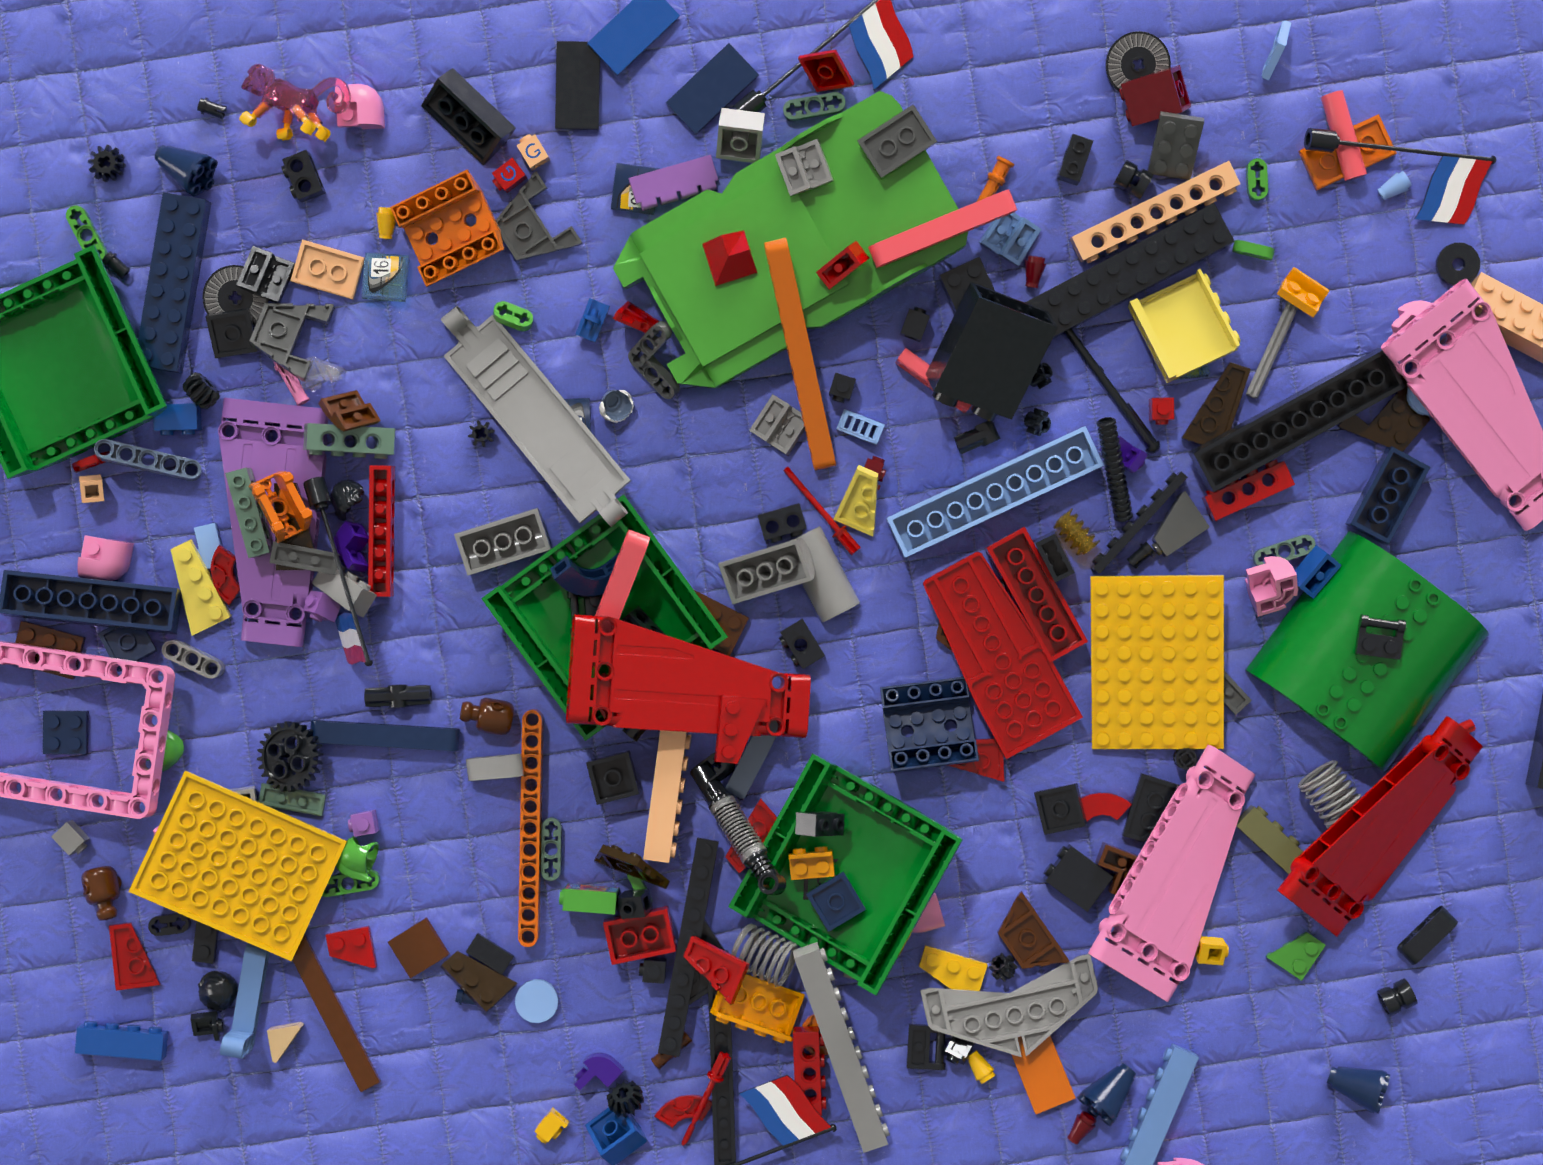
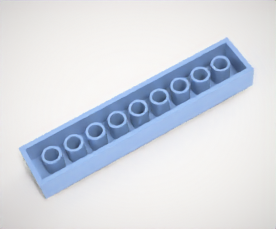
M1086 426L898 512L886 518L905 558L1104 465Z

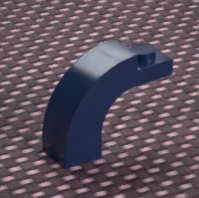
M619 553L604 565L595 569L581 568L568 556H565L550 570L554 580L565 590L581 596L601 595L605 591Z

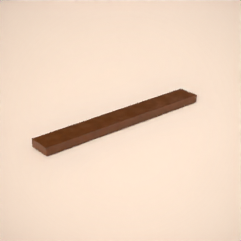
M304 933L292 961L360 1092L380 1083L381 1080Z

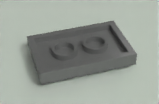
M913 104L857 140V142L882 179L936 144L937 140Z
M1160 111L1147 171L1154 175L1190 180L1202 134L1204 118Z

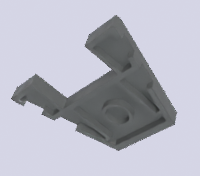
M537 171L531 175V178L522 186L519 193L496 219L502 239L517 261L583 244L572 226L552 238L533 209L529 200L548 189Z
M265 303L249 340L250 345L305 382L312 363L309 360L293 356L292 352L305 320L309 319L328 325L334 311V305Z

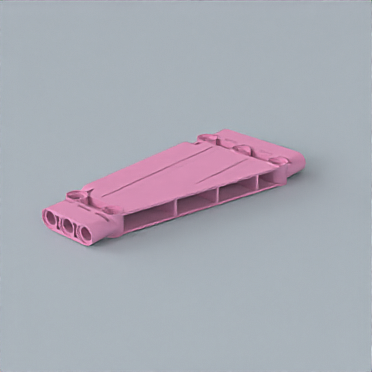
M1463 279L1384 342L1381 349L1394 364L1397 372L1408 382L1407 386L1486 487L1495 497L1500 499L1501 504L1509 510L1523 530L1528 531L1543 521V430L1490 305L1484 302L1467 279ZM1478 305H1481L1482 312L1480 315L1476 316L1475 308ZM1446 333L1447 341L1444 344H1440L1441 335ZM1408 362H1412V370L1406 373L1405 365ZM1516 495V502L1510 505V498Z
M1207 745L1196 766L1189 768L1187 771L1186 783L1181 784L1176 789L1109 906L1110 915L1100 922V933L1088 952L1092 957L1166 1002H1169L1180 981L1186 980L1190 974L1236 825L1245 803L1244 795L1256 776L1253 772L1217 748Z

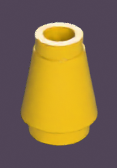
M378 207L376 217L379 238L392 239L396 223L395 217L389 207Z
M978 1051L968 1056L967 1059L976 1081L979 1080L983 1084L995 1076L994 1068Z

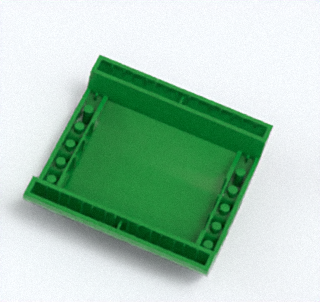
M95 245L74 253L75 260L0 294V463L7 479L27 475L93 449L96 442L101 439L112 440L149 422L167 408L166 402Z
M624 494L618 500L628 513L612 527L600 514L513 578L481 598L565 714L571 648L570 628H572L570 600L567 599V590L554 580L550 570L565 556H568L581 568L595 569L604 565L620 552L628 530L649 536L648 547L619 620H623L632 610L639 606L667 636L710 650L728 637ZM578 598L579 615H585L584 598ZM601 665L598 672L600 675L605 672L608 675L609 670L606 665ZM598 710L595 716L601 722L604 720V717L600 710ZM573 724L585 741L605 727L603 725Z
M1348 531L1330 555L1342 566L1314 599L1303 591L1245 670L1262 683L1268 684L1365 756L1368 762L1383 773H1386L1489 633L1466 609L1409 566L1371 541ZM1361 614L1368 615L1369 618L1406 621L1400 660L1354 654ZM1369 626L1366 628V633L1395 637L1396 630Z
M812 753L763 842L767 848V856L771 860V864L774 865L777 872L786 880L785 891L780 895L762 893L754 876L755 874L749 868L728 907L746 918L756 919L801 947L818 942L819 948L825 949L828 961L825 962L859 981L857 985L877 996L963 839L942 824L873 784ZM825 811L845 814L844 836L814 837L795 834L796 812ZM827 846L828 850H833V859H838L837 862H834L835 876L844 871L866 910L828 932L810 900H803L804 879L791 880L788 855L793 853V849L806 848V852L815 851V847ZM833 877L819 878V881L823 884ZM817 878L808 879L809 892L819 886ZM771 879L769 883L771 889L775 886L774 879Z

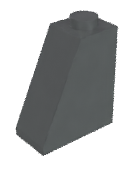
M1186 491L1178 494L1152 537L1154 542L1152 544L1153 549L1158 555L1162 554L1163 557H1167L1210 528Z

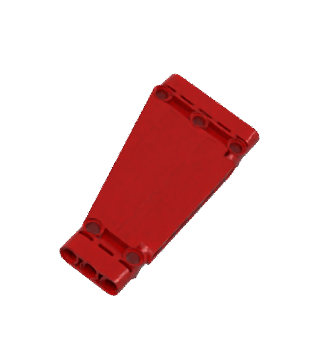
M573 615L566 723L717 734L721 695L766 700L750 736L806 738L811 688L810 675L779 673L613 617ZM605 620L609 621L612 626L608 633H605L601 627ZM601 665L608 667L609 672L605 677L600 676L598 672ZM776 676L781 680V684L777 689L772 685V680ZM599 709L604 710L606 714L605 719L601 722L595 716ZM773 720L778 723V729L775 732H772L769 728Z
M1446 716L1432 735L1425 736L1398 764L1300 856L1292 861L1290 866L1291 872L1277 891L1338 937L1351 919H1356L1362 914L1364 910L1363 903L1372 900L1445 806L1456 790L1455 783L1468 776L1470 764L1483 746L1460 724Z

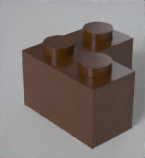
M1102 842L1095 862L1102 867L1115 871L1108 891L1116 895L1138 855Z

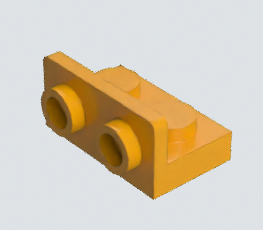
M1293 267L1282 281L1277 295L1313 318L1318 312L1322 301L1328 295L1329 289Z
M827 846L815 847V851L806 852V848L793 849V853L788 855L791 880L835 877L833 850H828Z

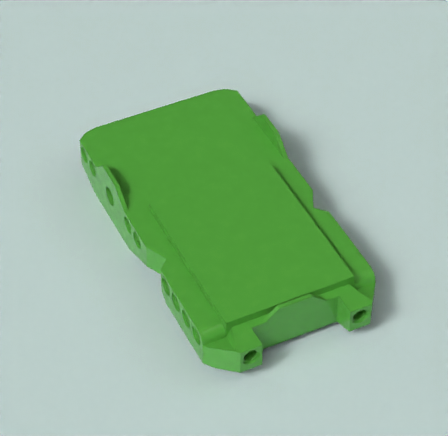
M878 91L842 113L821 121L800 133L779 149L735 173L723 193L705 190L630 234L613 269L626 290L644 280L648 285L660 310L685 351V354L667 364L678 384L717 389L787 349L766 257L765 242L782 238L787 239L806 329L824 328L936 266L966 247L968 232L885 266L876 268L868 249L869 246L958 210L956 203L926 150L881 179L858 144L857 140L903 111L901 105L892 95ZM819 139L834 181L790 196L775 154ZM744 230L757 273L715 286L702 244L720 235ZM857 241L870 259L829 290L816 272L847 246Z

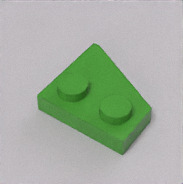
M1305 932L1295 940L1285 943L1281 948L1269 952L1266 957L1302 981L1326 945L1308 932Z

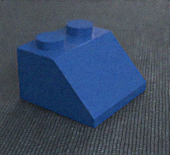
M609 1107L585 1124L600 1156L610 1165L618 1164L648 1141L631 1113L628 1114L627 1118L623 1115L617 1117Z

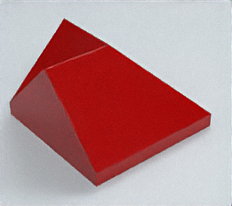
M837 50L800 55L798 57L816 92L852 87L855 84Z
M744 230L720 235L702 244L715 286L757 273Z

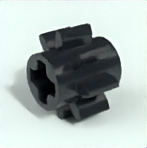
M1040 363L1029 385L1032 387L1038 386L1041 389L1051 383L1050 377L1053 375L1051 367L1047 363Z
M1034 408V412H1028L1024 418V424L1028 427L1026 432L1041 436V433H1046L1051 426V420L1047 417L1049 413Z
M477 420L478 426H469L473 431L468 437L475 439L473 445L476 446L481 442L482 446L486 447L488 440L494 441L490 437L495 430L488 429L489 422H486L483 426ZM485 428L484 433L486 437L478 439L477 431H482Z
M1003 953L992 958L991 966H989V969L993 972L992 976L996 980L1001 978L1004 982H1006V979L1014 977L1015 969L1018 968L1013 963L1015 960L1010 955L1006 957Z

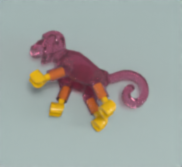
M254 64L247 71L249 76L245 78L241 88L257 96H263L261 103L253 109L252 114L245 111L241 114L239 120L244 125L253 127L257 123L256 118H261L274 106L283 111L282 123L284 128L277 129L276 135L278 139L284 141L293 137L290 125H293L295 115L299 122H304L300 127L304 133L311 136L315 129L318 128L315 136L319 140L326 142L331 132L322 126L323 122L317 115L318 96L331 87H339L342 93L340 103L336 105L339 95L331 91L327 96L326 105L331 112L341 114L349 108L351 91L346 82L336 77L326 78L312 89H302L280 78L276 79L272 69L262 64Z

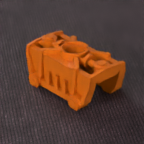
M278 471L248 486L252 490L255 501H258L271 526L270 529L275 534L278 543L307 530L313 517L312 511L305 507L293 484L294 477L292 473L286 471ZM272 478L275 479L280 488L278 495L270 489ZM275 502L281 503L284 508L283 512L276 513L272 504ZM288 516L296 519L300 530L297 531L294 526L289 525L288 520L290 518Z

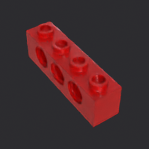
M1275 459L1266 463L1265 469L1259 472L1255 469L1246 474V478L1237 479L1215 492L1205 491L1206 496L1202 497V500L1211 520H1219L1295 485L1285 461L1278 462ZM1265 474L1270 475L1272 478L1270 486H1265L1262 482V477ZM1245 483L1250 484L1252 487L1250 495H1245L1242 491ZM1225 492H1229L1232 495V502L1230 504H1225L1222 500Z
M818 1026L793 1027L794 1081L801 1087L804 1093L808 1089H813L817 1093L815 1096H807L815 1110L822 1116V1111L826 1110V1097H822V1089H826L825 1075H821V1067H825V1054H820V1046H824V1041ZM805 1047H812L815 1052L813 1054H806L803 1049ZM812 1068L816 1073L809 1076L805 1074L804 1070Z

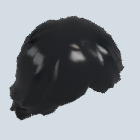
M354 480L338 482L334 485L330 494L335 515L342 521L346 520V513L350 512L351 506L362 501L361 496L364 495L362 486Z
M208 972L203 975L198 984L199 1000L212 1011L222 1012L232 1005L237 996V983L234 977L226 972Z

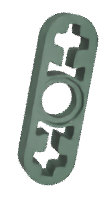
M832 92L792 99L784 104L783 114L786 119L796 121L840 113L845 107V98L841 93ZM834 97H837V100L842 102L838 108H834V105H828V110L824 111L822 99H826V103H830ZM811 101L820 103L821 108L818 112L814 113L808 109V104ZM805 102L804 109L806 114L802 115V110L796 111L795 116H792L790 112L787 113L786 110L790 109V105H794L795 108H801V103Z
M1300 535L1258 549L1253 555V562L1256 566L1263 565V562L1258 561V558L1261 557V552L1264 555L1272 554L1270 550L1274 548V556L1281 557L1278 550L1282 545H1286L1290 549L1289 556L1283 558L1288 561L1309 554L1316 543L1312 536ZM1303 538L1305 541L1310 542V545L1307 546L1308 550H1305V548L1296 549L1298 554L1295 555V548L1291 542L1294 541V545H1299L1302 543Z
M549 817L543 822L541 830V875L544 879L553 881L561 874L562 824L559 819ZM550 821H553L554 825L558 826V829H555L553 832V837L558 836V840H545V836H550V829H546V825H549ZM548 843L556 844L558 848L556 854L549 855L546 852L545 847ZM545 858H558V862L553 861V869H557L553 876H549V872H545V869L549 868V861L545 862Z

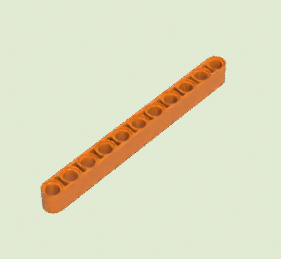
M782 238L765 242L766 257L815 471L836 466L835 456L787 239Z
M537 709L527 711L522 718L521 755L524 776H521L518 940L524 947L535 945L540 935L543 714ZM530 713L538 716L539 720L536 725L529 724L527 717ZM529 735L537 737V746L532 747L528 745L527 738ZM528 757L536 758L538 762L536 768L528 767ZM528 779L536 780L537 788L535 790L527 788L526 781ZM529 800L534 801L537 804L536 811L531 812L527 810L526 802ZM533 822L537 828L536 832H527L525 828L526 823ZM533 844L536 848V853L533 855L527 854L525 846ZM530 865L535 868L536 873L534 876L526 875V866ZM527 887L533 888L535 897H526L524 889ZM531 909L535 913V918L531 920L525 918L524 910ZM531 931L534 934V940H525L523 933Z

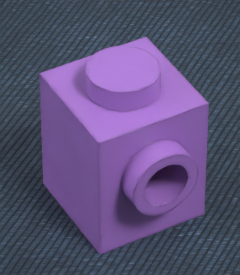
M310 591L305 600L303 611L309 613V618L315 621L335 622L341 605L323 592Z
M376 809L350 815L351 819L348 820L349 831L353 832L354 837L374 834L379 831Z

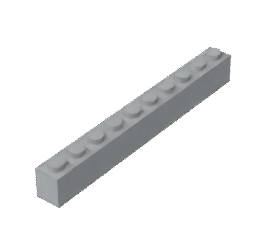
M818 942L793 950L798 971L863 1153L888 1145L887 1136H890L886 1123H881L880 1117H883L880 1105H875L873 1098L876 1097L873 1085L868 1086L866 1081L870 1077L866 1065L861 1066L859 1059L863 1057L859 1046L854 1047L852 1040L856 1039L853 1028L852 1026L847 1027L846 1020H849L845 1007L841 1008L838 1002L842 998L838 987L834 988L831 981L835 980L832 969L826 968L825 961H828L825 949H820Z

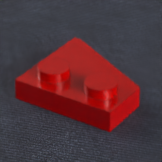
M629 301L618 309L613 317L614 320L640 330L643 333H646L653 325L659 322V320Z
M369 926L325 935L329 956L370 968L377 967Z

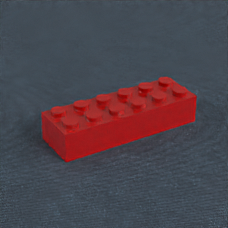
M1025 527L985 547L992 563L1020 613L1030 626L1049 663L1088 642Z

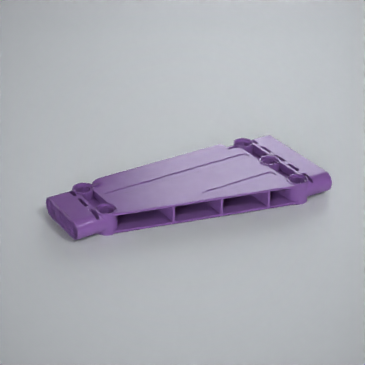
M224 398L218 434L242 612L244 614L241 633L242 641L303 647L306 619L309 613L303 611L305 600L313 588L314 571L276 570V564L269 563L271 553L248 558L225 473L246 467L252 468L256 482L278 471L290 472L294 477L293 483H298L305 507L310 509L303 483L314 477H324L325 479L327 457L325 451H322V455H310L309 450H303L304 424H328L329 418L321 408ZM226 418L237 419V422L226 421ZM247 421H256L258 424H250ZM269 423L280 424V427L269 426ZM232 425L235 430L234 435L227 437L225 433L226 428ZM290 425L301 426L302 429L290 428ZM275 430L278 438L276 441L271 442L268 435L271 431ZM327 434L322 438V442L326 446L328 443ZM272 478V486L270 489L272 492H274V483H276V481L274 478ZM310 509L313 513L309 526L315 549H317L321 512ZM265 517L273 545V541H275V534L271 531V526L267 518ZM252 603H256L259 607L258 613L255 615L249 610ZM296 607L302 611V616L298 620L292 615ZM247 618H250V619H259V620H258V622H255V621H247ZM269 621H277V622H280V624H273V623H268V622H269ZM290 623L302 624V625H301V627H299V626H290Z

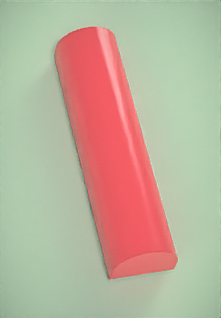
M1343 90L1322 96L1321 101L1329 129L1336 131L1342 141L1358 142ZM1339 145L1336 153L1344 180L1348 181L1367 175L1360 148Z
M905 348L896 360V365L933 391L926 376L930 365ZM958 400L955 407L961 412L966 413L971 405Z

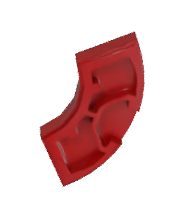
M219 544L212 557L211 574L214 586L220 597L230 605L240 591L239 582L234 574L236 558L234 554Z
M1094 793L1081 798L1087 821L1099 815L1111 816L1118 820L1132 805L1126 799L1111 793Z
M683 1095L671 1099L661 1106L654 1117L673 1128L679 1121L693 1118L703 1096ZM708 1099L699 1120L703 1121L711 1108V1099Z

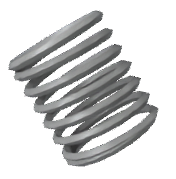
M1336 760L1319 766L1305 776L1298 784L1300 791L1306 792L1305 798L1310 799L1309 804L1315 806L1314 811L1320 812L1319 818L1324 819L1323 824L1326 825L1327 829L1361 798V794H1354L1357 789L1356 787L1349 788L1352 781H1344L1347 778V774H1340L1342 767H1336L1338 764ZM1325 769H1327V770H1326L1325 772H1323L1321 775H1319L1318 777H1316L1319 773H1321L1322 771H1324ZM1321 787V788H1320L1318 791H1316L1314 794L1309 795L1312 790H1315V789ZM1325 794L1319 801L1313 802L1317 797ZM1329 801L1323 808L1318 809L1321 804ZM1335 807L1327 815H1323L1325 811Z
M752 923L746 925L739 934L731 954L736 956L743 939L751 930L750 937L746 941L739 958L744 960L750 950L745 961L750 964L760 942L761 945L755 961L747 970V974L752 972L754 977L759 975L761 980L767 978L768 984L774 982L775 987L781 986L787 980L794 967L793 950L798 949L797 944L792 941L787 942L785 938L780 939L777 934L772 935L770 931L765 932L763 928L758 929ZM768 946V949H767V953H766V955H765V958H764V960H763V962H762L760 968H759L758 971L756 972V969H757L759 960H760V958H761V956H762L764 950H765L766 947ZM776 948L771 964L766 973L763 975L766 964L772 952ZM791 950L786 969L781 979L778 981V975L782 969L785 958ZM782 953V956H781V958H780V960H779V962H778V965H777V968H776V970H775V973H774V975H773L772 978H771V974H772L773 968H774V966H775V964H776V961L778 960L780 954Z

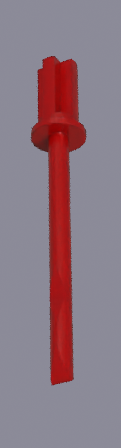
M786 467L783 470L836 532L832 537H836L851 555L858 551L861 547L847 532L846 526L844 525L840 528L791 469Z
M727 1052L719 1053L712 1070L707 1073L710 1082L692 1118V1123L688 1126L683 1137L682 1146L690 1140L696 1122L699 1120L716 1082L721 1083L724 1080L723 1075L731 1060L730 1054Z

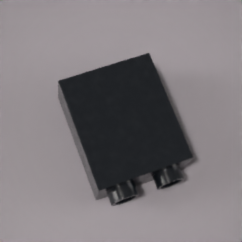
M970 282L926 372V376L934 391L932 396L940 403L955 407L958 400L973 405L971 411L988 421H994L997 415L1012 420L1058 329L1050 313Z

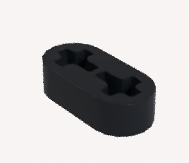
M179 913L158 915L149 921L148 929L155 936L179 934L190 928L191 919ZM179 917H181L182 921L186 922L182 929H180L179 925L172 926V922L178 921ZM158 920L161 924L167 923V926L161 928L160 931L158 928H154V924Z

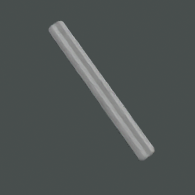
M1288 301L1246 392L1251 398L1256 399L1259 396L1298 309Z

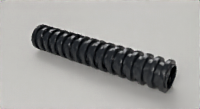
M1105 417L1098 420L1096 425L1099 427L1098 433H1100L1099 439L1101 440L1100 445L1102 446L1104 468L1107 471L1106 477H1108L1107 483L1110 490L1109 495L1111 496L1110 501L1112 502L1114 520L1124 522L1133 517L1132 507L1130 506L1131 501L1129 500L1130 495L1128 494L1129 489L1125 481L1126 475H1124L1122 451L1119 450L1121 445L1119 444L1120 440L1116 431V419Z

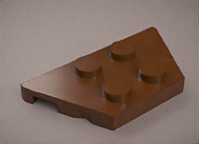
M1019 892L997 933L1021 968L1026 969L1033 968L1034 966L1069 962V959L1023 892Z

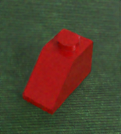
M855 241L816 273L830 290L870 258L859 243Z

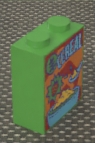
M568 883L560 891L559 904L563 905L562 911L615 915L619 887Z

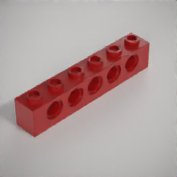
M369 465L368 584L371 586L370 590L377 595L376 597L394 596L395 466Z

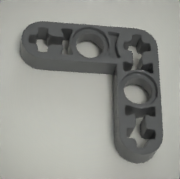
M659 321L630 350L628 358L630 363L663 398L671 399L679 393L680 386L654 355L671 337L672 330L666 322ZM659 331H661V336L657 337L656 334H658ZM646 340L652 342L654 346L653 349L648 347ZM642 351L644 354L639 358L638 355ZM650 368H654L656 370L658 377L654 376L651 373Z

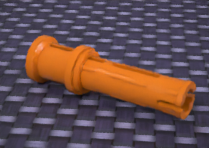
M1000 156L996 157L997 162L992 172L987 174L988 181L976 202L996 194L999 187L1005 184L1006 181L1004 179L1010 168L1014 167L1012 162Z

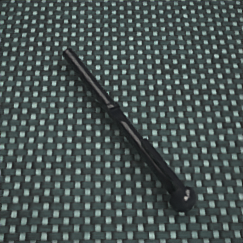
M1072 329L1065 332L1067 338L1148 448L1145 451L1150 454L1158 452L1160 441H1156L1129 402L1126 403L1105 375L1103 368L1097 364Z

